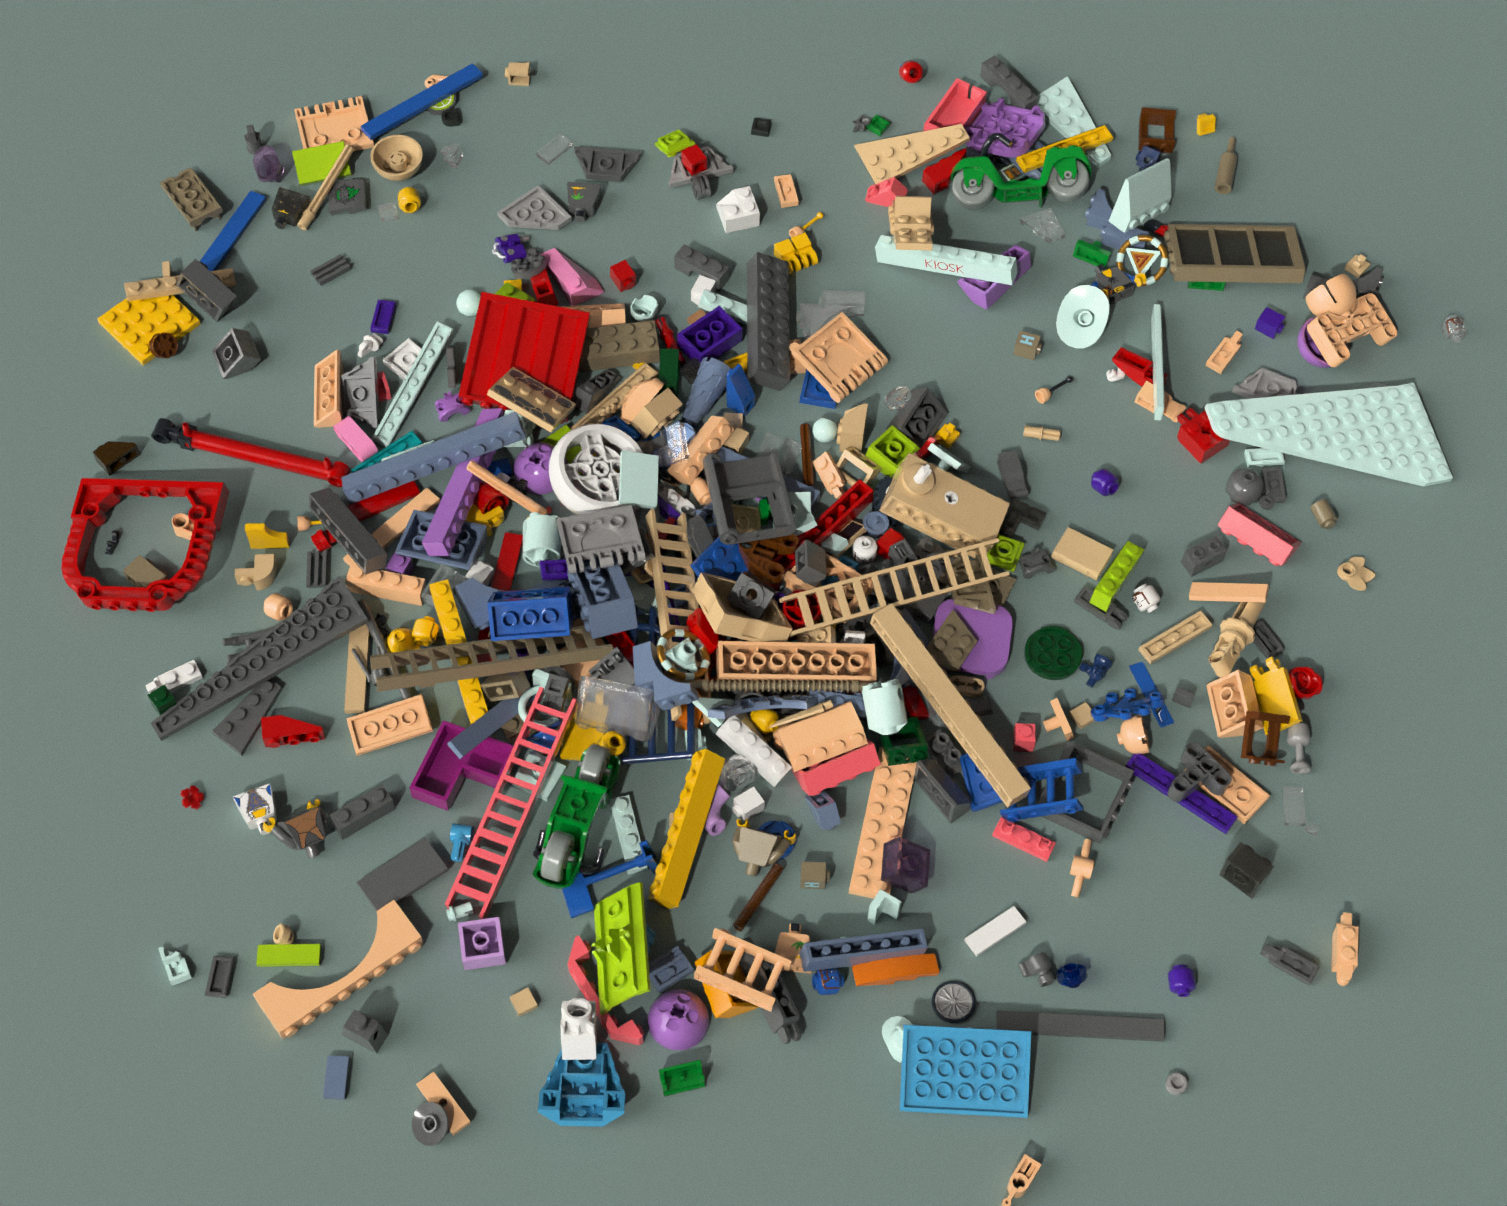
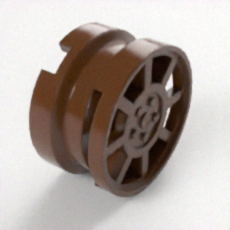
M157 333L149 341V350L157 358H170L176 354L178 342L170 333Z

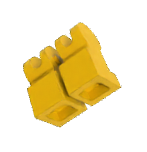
M806 232L792 237L791 242L789 239L774 244L775 257L788 261V275L793 273V268L795 271H800L801 264L803 268H808L809 262L812 266L818 264L816 252L813 250Z

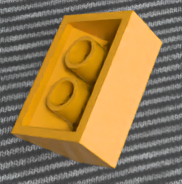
M712 950L695 961L696 968L698 965L703 967L707 964ZM722 950L714 966V972L720 975L725 974L735 951ZM738 964L733 978L734 981L742 983L745 982L746 977L740 964ZM702 982L715 1018H731L759 1008L754 1004Z

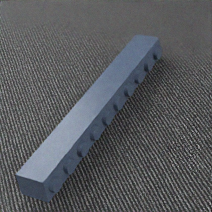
M513 412L341 477L343 492L350 504L489 453L526 439L523 424L517 412Z

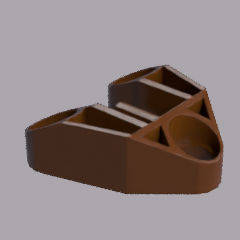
M791 534L744 542L752 546L750 548H744L742 546L743 543H739L738 548L750 573L765 583L777 584L784 577V567L779 563L773 562L774 557L777 554L790 555L798 549L799 540L796 535ZM792 542L795 543V545H793V546H787V545H786V544L792 543ZM774 572H781L778 576L771 575Z

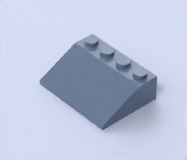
M413 510L395 553L470 570L481 556L487 542V526L464 521L450 555L429 556L422 541L435 514Z

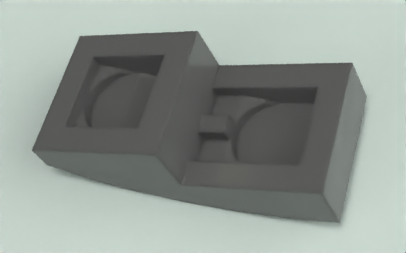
M549 674L542 705L562 712L569 679ZM540 711V714L560 719L559 717Z

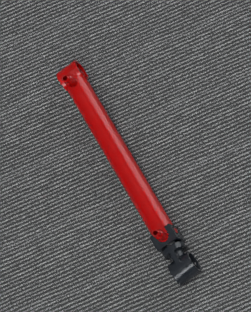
M165 418L158 419L151 434V437L161 444H168L170 439H173V443L179 444L182 449L193 451L196 448L325 480L336 487H343L341 477L348 475L351 470L343 462L335 461L331 463L328 457L321 461L200 431L197 429V426L189 425L186 422L182 426H175L172 421Z

